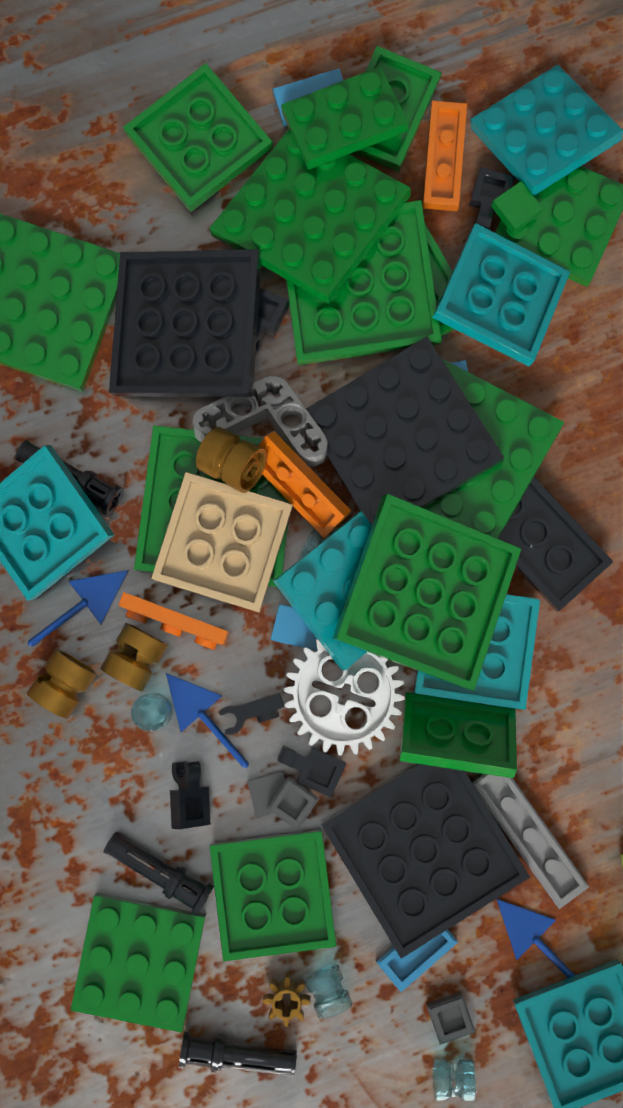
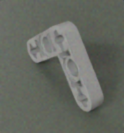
M268 376L254 382L253 397H223L199 409L193 416V431L195 437L200 442L212 430L209 426H204V422L208 421L211 425L216 424V427H222L236 434L262 420L268 419L278 435L309 467L320 465L327 456L328 441L326 436L288 383L277 376ZM271 391L273 394L279 393V397L274 398L273 395L267 396V392ZM238 404H245L251 408V412L244 416H238L231 410ZM287 415H295L302 422L298 426L288 427L281 420ZM305 433V440L307 441L309 446H317L316 452H313L310 448L304 450L305 441L302 436Z

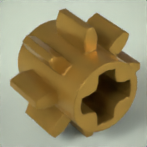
M286 972L285 979L279 983L275 979H271L269 986L273 994L267 993L263 995V1003L267 1005L272 1004L268 1018L272 1020L277 1016L283 1019L285 1027H288L289 1020L294 1017L303 1021L304 1012L301 1005L311 1004V996L301 994L305 987V980L302 979L296 983L290 980L288 972ZM284 993L291 994V1005H283L282 998Z

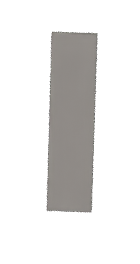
M481 774L471 781L494 819L559 909L589 888V885L513 778Z

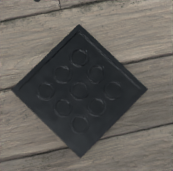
M259 249L120 252L109 393L113 396L253 397L262 265Z
M428 337L423 338L306 408L326 436L329 460L358 508L371 524H373L382 496L385 494H390L425 508L504 461L503 454Z
M416 764L321 823V826L401 959L530 878L468 775L462 770Z

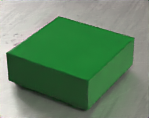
M523 181L497 197L491 204V207L512 234L535 219L543 211V207Z

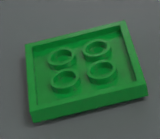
M206 63L123 127L127 137L190 212L273 149L272 140Z
M580 166L534 195L543 207V211L539 216L513 234L501 220L495 233L570 271L568 279L588 287L623 211V184Z
M322 829L210 844L223 962L336 947Z
M96 893L93 897L70 1011L182 1033L206 914L199 913L195 916L192 914V911Z

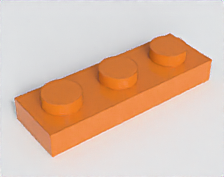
M432 101L423 209L458 211L467 114L466 103Z
M275 431L266 435L258 445L265 449L267 453V462L262 474L323 538H326L348 516L351 510Z
M123 592L118 606L128 609L125 617L146 624L149 617L162 622L160 630L178 637L181 636L182 631L196 635L194 643L215 650L217 643L226 646L231 633Z

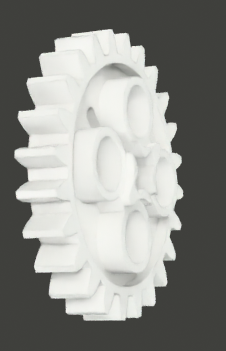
M317 639L316 646L318 651L314 653L305 647L303 651L308 659L305 662L294 659L293 662L300 670L298 673H287L286 675L295 681L294 686L284 688V692L294 695V699L286 702L284 705L287 708H296L297 711L289 718V721L296 722L301 720L303 724L297 733L302 735L310 731L312 733L309 740L311 746L319 739L323 740V752H327L331 744H336L338 755H342L345 745H350L355 755L358 754V743L361 742L370 750L372 749L371 737L375 735L378 739L385 740L384 734L381 731L383 726L390 729L395 728L394 724L389 720L390 715L402 714L393 705L394 702L405 700V697L396 694L394 688L400 687L404 682L392 680L391 677L399 667L391 666L387 668L385 663L388 659L367 652L347 670H343L339 679L329 681L324 678L321 670L324 662L333 658ZM366 671L373 673L377 678V686L370 693L362 692L357 685L359 675ZM316 680L337 688H342L344 683L350 685L349 691L351 693L374 700L375 706L369 707L346 699L343 704H339L338 696L314 688L312 682ZM316 695H325L330 700V710L323 716H316L310 711V701ZM353 707H360L366 716L365 722L358 728L349 727L345 721L347 711Z

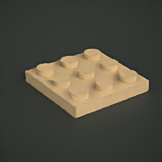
M186 472L151 579L260 613L293 505L249 491L241 493L226 484Z

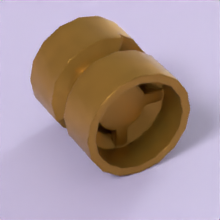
M222 427L212 429L205 436L196 456V467L200 471L215 479L222 478V481L226 482L228 486L241 493L250 491L257 484L267 462L265 449L251 442L241 441L238 435Z
M125 623L116 639L119 646L118 649L109 651L100 669L125 685L143 691L153 674L150 668L151 664L159 663L168 645L129 623ZM136 651H138V652H137V658L132 657L133 654H134Z
M55 649L45 664L46 675L37 676L27 691V695L46 710L59 717L68 719L79 703L78 692H86L97 673L72 655L60 649Z

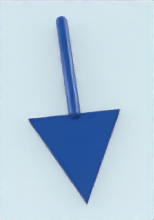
M129 570L68 581L82 601L28 640V645L32 647L86 606L101 625Z
M166 673L180 732L185 730L199 717L243 768H247L249 766L248 761L205 713L222 695Z
M497 899L516 960L534 943L567 978L575 976L539 938L556 921L555 919Z

